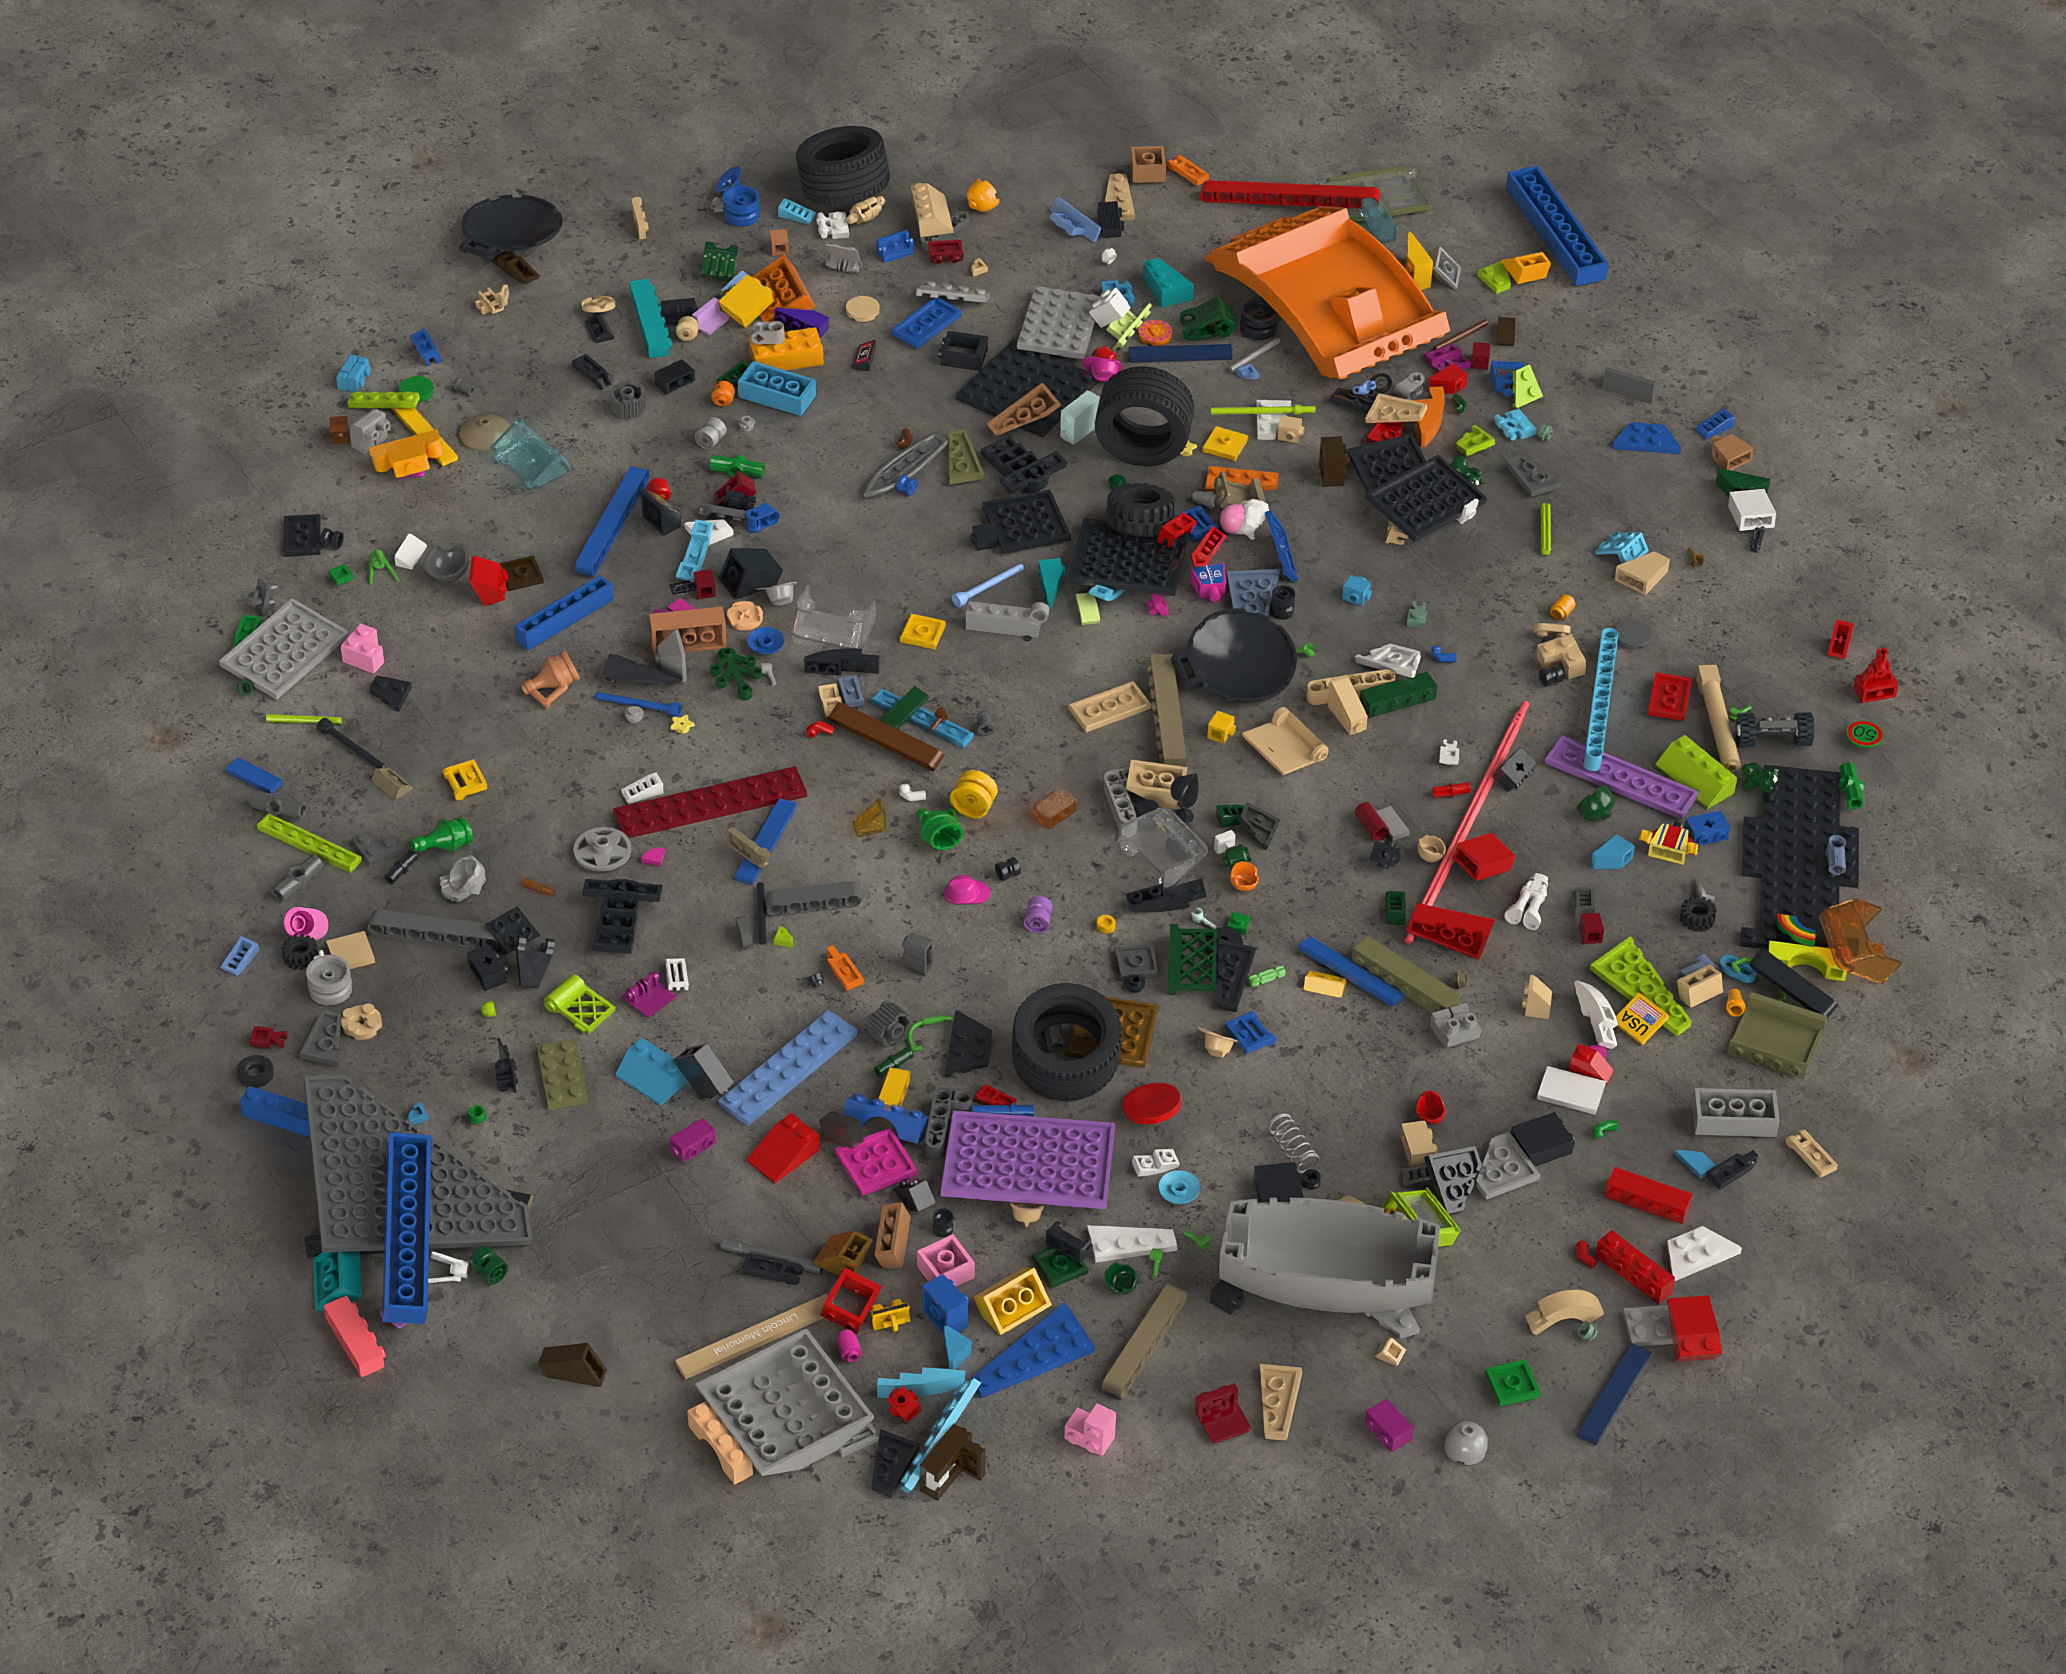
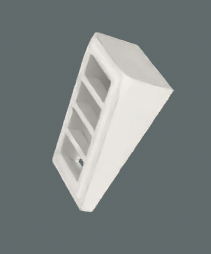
M657 772L621 789V793L627 804L664 794L663 783Z

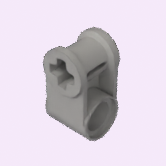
M759 321L752 325L753 333L751 340L755 344H781L785 340L782 322Z
M1417 372L1410 374V376L1396 385L1393 394L1398 398L1414 400L1423 393L1422 383L1424 382V375Z

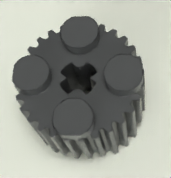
M623 380L610 390V406L613 414H616V418L623 420L628 417H641L646 407L643 386L636 385V383L633 384L629 380Z
M888 1000L883 1001L880 1008H877L874 1014L868 1015L866 1019L868 1033L885 1048L889 1045L892 1046V1044L901 1045V1042L907 1039L908 1034L906 1031L909 1030L908 1027L913 1022L909 1014L897 1004L891 1003Z

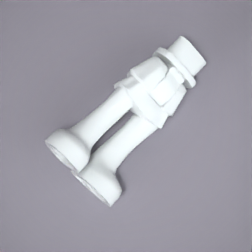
M1535 873L1533 877L1529 878L1520 891L1518 901L1505 912L1504 917L1508 923L1518 924L1521 921L1524 908L1528 902L1530 906L1524 914V926L1530 930L1539 928L1541 917L1538 909L1547 896V876Z

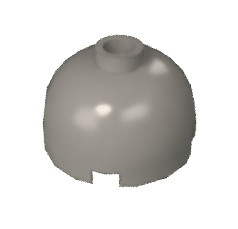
M1461 1421L1450 1427L1445 1437L1444 1449L1452 1461L1456 1463L1460 1461L1464 1462V1465H1472L1484 1459L1488 1448V1438L1481 1426L1472 1421Z

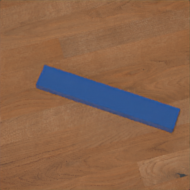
M779 798L754 842L771 853L797 809V803ZM744 858L735 874V880L753 885L762 869Z
M1309 937L1299 944V950L1391 1007L1403 1000L1404 993L1315 938Z

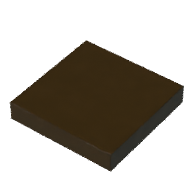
M534 555L499 563L507 571L508 580L506 585L509 591L544 583V578Z

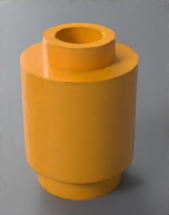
M1562 594L1551 606V616L1556 620L1565 619L1575 608L1576 604L1573 597Z

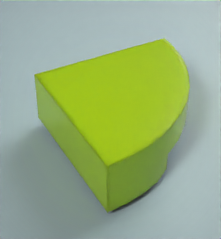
M779 926L773 940L774 945L793 948V937L786 928Z

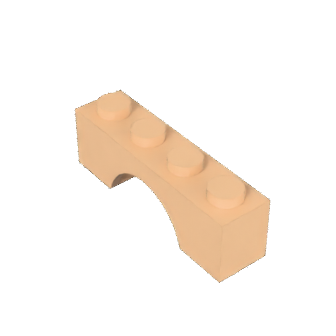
M707 1401L689 1409L688 1426L699 1440L705 1439L709 1442L720 1460L723 1471L735 1485L752 1476V1462Z

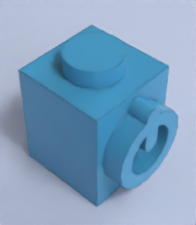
M1351 575L1343 586L1342 599L1363 606L1365 601L1371 597V582L1367 581L1364 577Z

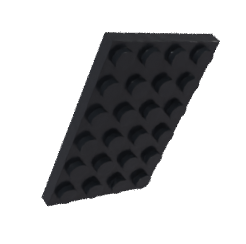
M1439 455L1367 492L1365 496L1367 501L1413 542L1461 517L1464 506L1474 499L1478 500L1476 508L1485 504L1488 499Z

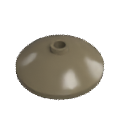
M493 414L474 416L465 421L459 430V438L462 444L471 450L479 452L500 449L512 437V428L509 422Z

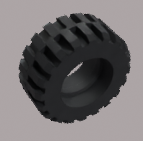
M1126 483L1118 485L1116 488L1114 487L1108 494L1106 520L1109 526L1115 531L1118 530L1119 533H1126L1130 536L1136 535L1137 537L1158 536L1161 527L1174 519L1175 498L1170 491H1166L1163 487L1160 488L1157 485H1149L1148 483Z

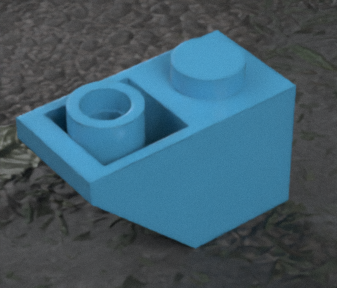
M1616 834L1611 839H1607L1601 848L1596 849L1592 853L1591 868L1621 869L1633 859L1635 845Z

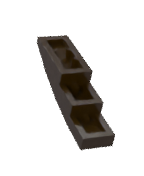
M503 251L491 260L507 275L521 283L528 284L540 278V275L521 256L517 257L512 251Z

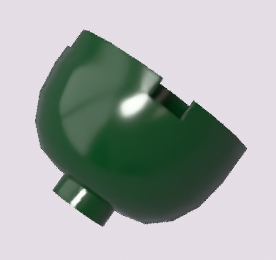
M1602 785L1595 789V793L1587 795L1577 805V810L1590 821H1598L1600 819L1605 821L1612 815L1610 811L1614 808L1615 799L1606 785Z

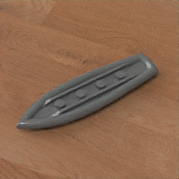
M932 432L889 459L872 475L865 487L863 497L877 496L897 488L898 480L902 475H907L911 479L949 445V441L944 436Z

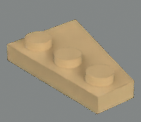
M1379 393L1365 420L1366 423L1421 421L1428 408L1426 403Z

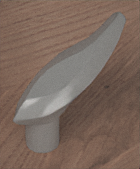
M1696 877L1697 896H1699V899L1706 897V901L1710 899L1712 904L1715 896L1706 894L1699 878Z

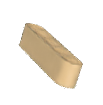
M1389 669L1347 675L1358 698H1360L1361 690L1395 681L1396 677L1395 673ZM1341 676L1310 681L1307 686V702L1312 705L1328 703L1330 680Z

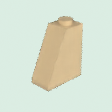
M1654 551L1625 562L1616 567L1615 581L1646 595L1668 572L1670 559Z
M1344 675L1330 680L1328 708L1349 735L1366 730L1368 716L1349 677Z

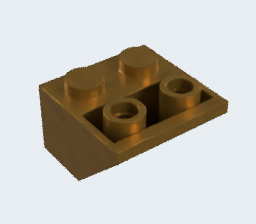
M855 1230L832 1235L813 1264L838 1276L841 1275L844 1268L857 1273L868 1256L873 1239Z

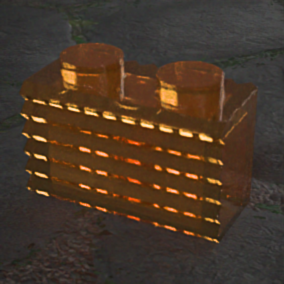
M1063 788L1056 792L1052 791L1047 798L1035 803L1033 806V817L1045 827L1051 829L1077 811V799L1066 792V790H1063Z

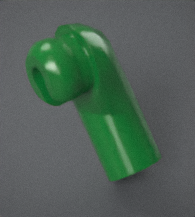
M1600 1121L1592 1127L1593 1137L1602 1138L1604 1136L1603 1131H1618V1121Z

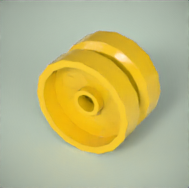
M968 770L960 775L950 794V803L959 814L967 818H982L987 815L998 793V789L994 780L987 774L976 770Z

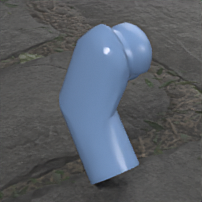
M1366 380L1360 386H1354L1353 393L1366 395L1370 390L1376 388L1375 381Z

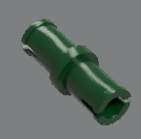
M905 1047L895 1055L888 1056L887 1060L874 1067V1072L879 1078H882L888 1074L890 1067L899 1069L900 1065L913 1058L912 1051Z

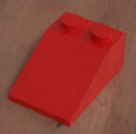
M790 1113L775 1124L747 1158V1162L776 1184L820 1151L819 1134L793 1113Z
M1709 1295L1668 1298L1667 1305L1675 1362L1717 1359L1722 1354L1719 1329Z

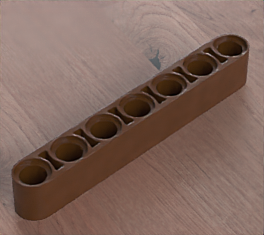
M837 702L828 716V719L835 725L930 771H935L945 756L939 749L844 703Z

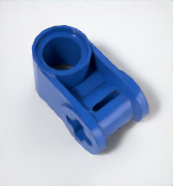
M766 502L753 509H749L746 512V518L748 519L746 524L747 531L756 533L776 524L780 518V513Z

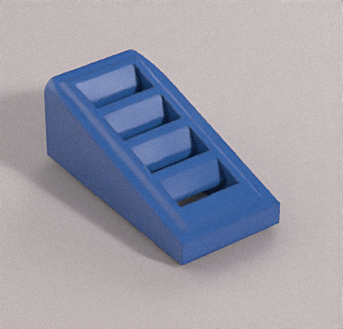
M1724 408L1695 427V430L1705 439H1708L1733 428L1735 418Z

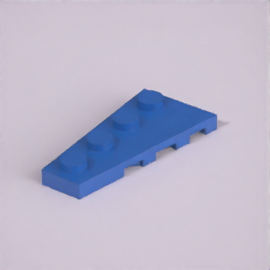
M1272 510L1265 512L1279 554L1278 559L1283 566L1281 571L1284 577H1288L1293 583L1298 580L1287 533Z

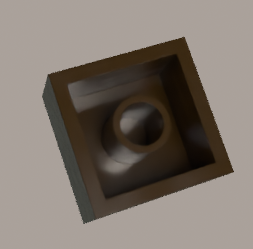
M1342 436L1321 437L1319 469L1323 487L1344 486V481L1348 478L1346 466L1349 465V456L1345 455L1347 448L1346 443H1343Z

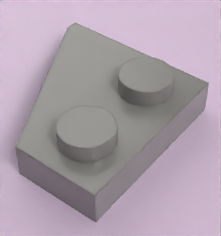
M1409 1308L1382 1312H1365L1368 1317L1372 1315L1379 1320V1325L1390 1330L1399 1339L1419 1333L1420 1328Z

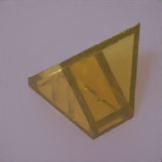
M876 799L852 822L857 836L861 837L886 832V812L881 799Z

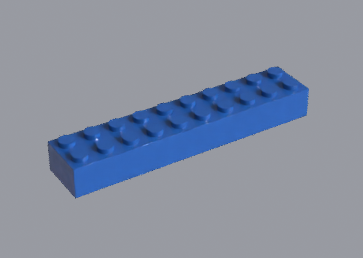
M1539 166L1508 172L1507 190L1575 286L1605 280L1607 278L1608 262Z
M389 1132L386 1161L382 1322L425 1324L428 1310L431 1135Z

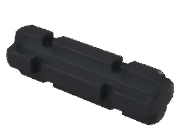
M1764 526L1755 528L1750 544L1752 552H1759L1765 532Z

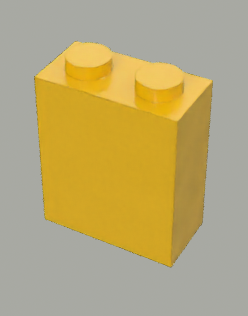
M748 274L719 300L722 311L730 315L731 318L744 328L751 324L774 302L771 289L767 286H762L757 278H752Z

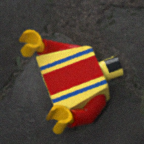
M1678 821L1672 822L1671 825L1662 824L1659 829H1655L1652 832L1642 830L1639 840L1650 843L1648 856L1684 865L1686 854L1697 855L1698 844L1693 843L1692 838L1688 837V830L1684 829L1682 823Z

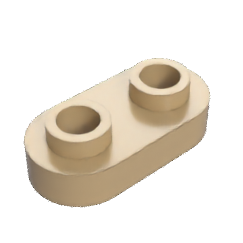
M1534 624V633L1537 634V637L1546 638L1548 635L1560 638L1569 635L1571 627L1567 625Z

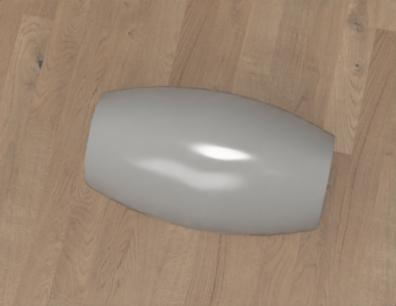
M1269 1198L1267 1203H1257V1199L1231 1201L1226 1222V1232H1224L1220 1252V1279L1269 1300L1320 1311L1345 1313L1382 1312L1419 1306L1432 1302L1440 1225L1415 1217L1414 1221L1403 1218V1213L1397 1211L1395 1215L1384 1213V1208L1338 1200L1290 1198V1202H1277V1198Z

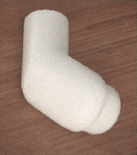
M908 784L900 785L899 794L909 801L926 800L925 790L913 792Z

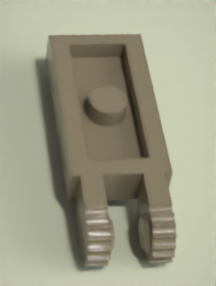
M731 827L728 829V846L761 869H766L770 866V862L767 859L770 858L771 853L766 848L758 846L757 843L750 840L736 828Z

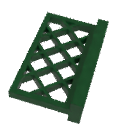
M1178 924L1170 925L1168 995H1176V991H1215L1218 929L1179 928ZM1182 935H1191L1193 938L1187 942L1182 938ZM1204 936H1213L1208 942L1203 939ZM1197 941L1202 944L1198 949L1192 946ZM1187 948L1192 951L1188 956L1182 953ZM1207 948L1213 952L1208 956L1201 953ZM1199 956L1202 960L1197 964L1191 960ZM1186 963L1192 966L1187 971L1181 967ZM1206 963L1211 966L1207 971L1201 968ZM1196 970L1201 973L1197 978L1191 975ZM1186 977L1191 980L1188 984H1180V981ZM1207 978L1211 981V984H1202L1200 981Z

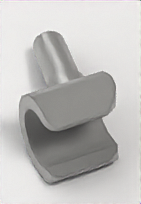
M761 663L762 674H768L772 685H776L777 683L772 673V664Z

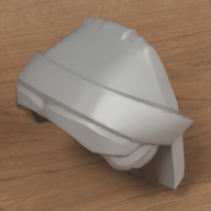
M472 855L460 857L454 863L449 874L439 877L443 897L447 900L450 899L452 902H460L472 894L479 895L481 887L486 882L483 865Z

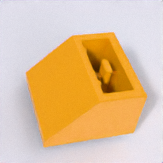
M1543 252L1529 253L1502 259L1501 261L1517 284L1546 278L1551 262Z

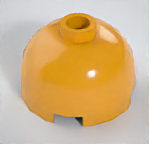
M980 178L973 182L967 191L969 206L979 212H989L999 204L1000 200L996 199V190L986 180L984 182L980 181Z

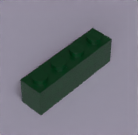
M1427 671L1417 674L1413 678L1406 677L1361 690L1360 702L1367 716L1371 718L1435 700L1437 684Z

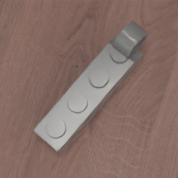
M969 601L966 611V630L1017 636L1028 635L1038 638L1041 623L1047 621L1050 609L1047 604L1042 602L1034 603L1031 608Z

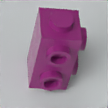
M704 1118L691 1123L688 1127L670 1137V1152L683 1163L694 1158L697 1154L716 1143L715 1129Z

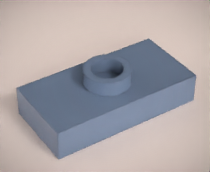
M857 676L838 678L844 704L852 708L864 706V698Z

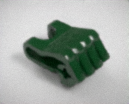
M706 241L700 277L707 278L709 275L711 280L725 281V278H727V281H731L735 277L739 246L730 245L729 248L721 249L716 247L714 242Z
M1214 297L1198 307L1183 310L1179 316V320L1183 325L1182 333L1187 340L1213 338L1221 335L1222 339L1230 336L1237 327V318L1233 308L1220 297ZM1191 316L1192 319L1185 320L1184 317ZM1215 321L1216 326H1212L1210 323ZM1195 329L1193 333H1187L1189 330Z

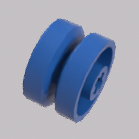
M738 185L730 187L724 192L723 210L726 222L735 226H748L759 219V193L754 188Z

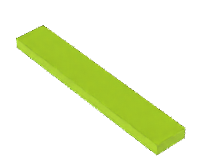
M270 813L257 824L258 830L306 853L315 854L321 860L349 873L362 862L361 856Z

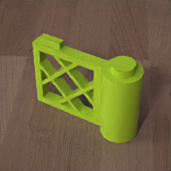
M571 974L544 998V1005L548 1011L561 1013L575 1024L574 1027L583 1034L585 1032L590 1034L616 1008L587 987L584 981L576 974ZM586 993L592 998V1001H581V997ZM593 1006V1012L582 1013L581 1007ZM595 1006H604L607 1010L605 1012H596ZM579 1007V1013H570L567 1009ZM582 1018H594V1022L588 1026L582 1021Z

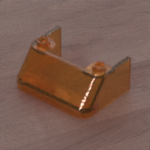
M1853 899L1824 909L1819 915V919L1835 964L1841 970L1883 984L1902 965L1901 961L1886 957L1883 946L1877 942L1870 941L1865 927L1882 910L1880 906L1865 902L1862 899Z

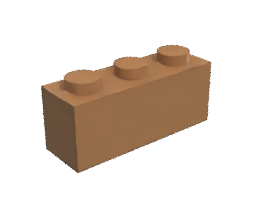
M902 1202L882 1206L875 1257L883 1270L902 1268L904 1264L911 1216Z

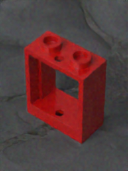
M844 1268L826 1299L820 1316L829 1322L840 1325L845 1330H851L853 1333L858 1334L872 1310V1306L876 1303L882 1286ZM841 1287L868 1300L859 1317L832 1304Z

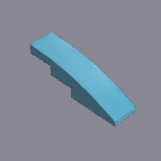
M923 1367L922 1374L900 1373V1379L878 1378L877 1398H889V1394L894 1389H900L902 1386L907 1391L912 1389L918 1397L956 1390L960 1384L965 1382V1370Z

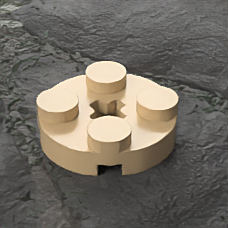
M369 1003L347 1008L343 1011L341 1019L342 1030L346 1036H353L355 1040L370 1039L382 1027L381 1015L374 1008V1005Z

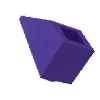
M778 307L774 311V321L782 322L789 329L801 330L816 327L820 338L828 330L829 317L817 311Z

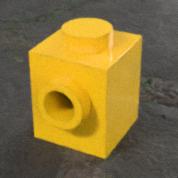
M1217 711L1208 724L1207 738L1224 744L1229 736H1232L1235 732L1234 716Z

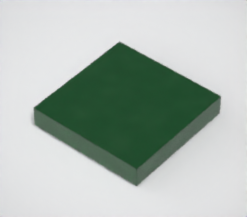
M1052 1247L1032 1254V1260L1051 1288L1089 1273V1269L1083 1260L1078 1263Z

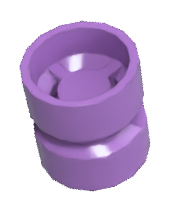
M1035 896L1028 901L1024 926L1029 931L1043 933L1049 928L1053 904L1048 898Z

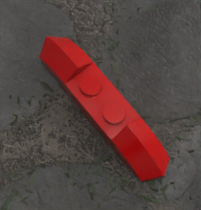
M1214 526L1211 527L1190 556L1193 568L1205 567L1227 536Z

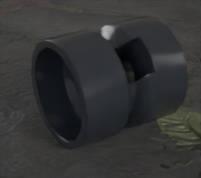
M1287 585L1277 586L1272 590L1271 614L1280 620L1291 618L1294 614L1295 591Z

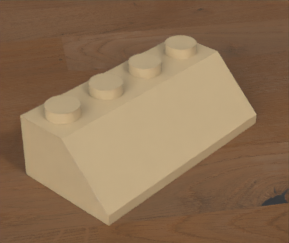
M928 183L911 185L912 203L920 237L954 233L945 195Z

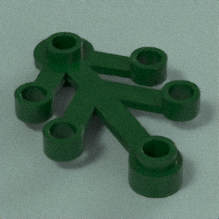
M729 647L720 649L718 651L719 660L716 664L710 666V674L712 676L720 675L721 669L725 664L728 665V668L722 676L716 678V686L718 688L726 687L727 681L733 675L738 685V698L741 700L751 699L752 688L749 684L745 683L741 673L751 676L753 679H760L762 677V669L760 667H753L756 665V657L754 655H747L746 657L738 655L734 649ZM735 661L744 663L747 667L738 665L735 663Z

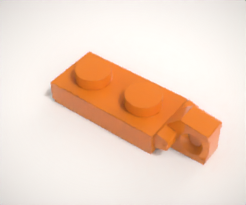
M834 945L826 947L827 963L845 990L848 991L863 985L864 978L847 954L839 953Z

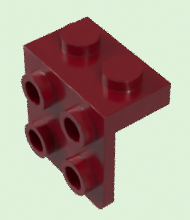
M1235 1383L1221 1386L1219 1389L1210 1392H1203L1195 1398V1414L1212 1443H1218L1250 1431L1251 1426L1237 1403L1238 1388Z

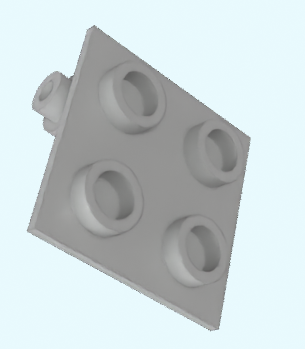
M825 244L829 256L826 266L829 269L837 270L838 268L841 271L843 266L844 272L859 273L862 263L858 250L853 247H841L837 244Z

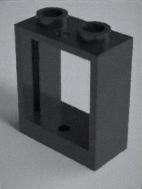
M948 331L946 337H943L942 348H939L938 358H941V366L980 371L988 352V336ZM954 346L975 349L977 351L976 354L949 351V348Z

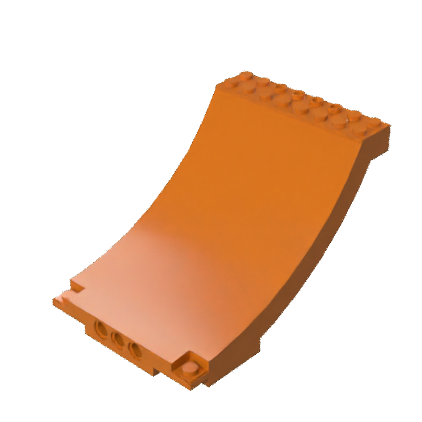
M1319 206L1294 217L1279 218L1230 238V243L1210 250L1211 254L1204 257L1205 262L1212 263L1216 271L1234 277L1250 287L1283 318L1309 353L1321 376L1335 377L1338 380L1347 378V375L1350 373L1361 372V369L1364 367H1373L1378 361H1387L1392 355H1401L1404 350L1415 349L1418 344L1431 342L1430 339L1441 338L1445 336L1444 333L1450 331L1446 312L1433 310L1407 270L1379 240L1359 224L1349 219L1347 208Z

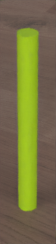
M266 714V722L318 724L322 718H327L333 724H342V717Z

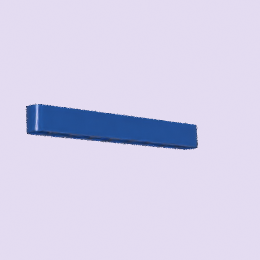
M630 466L575 564V573L591 577L596 575L641 495V490L645 488L649 479V470Z

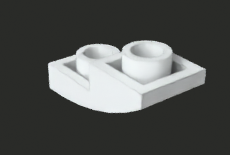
M1173 1149L1154 1150L1153 1155L1134 1156L1131 1161L1137 1176L1163 1173L1180 1165Z

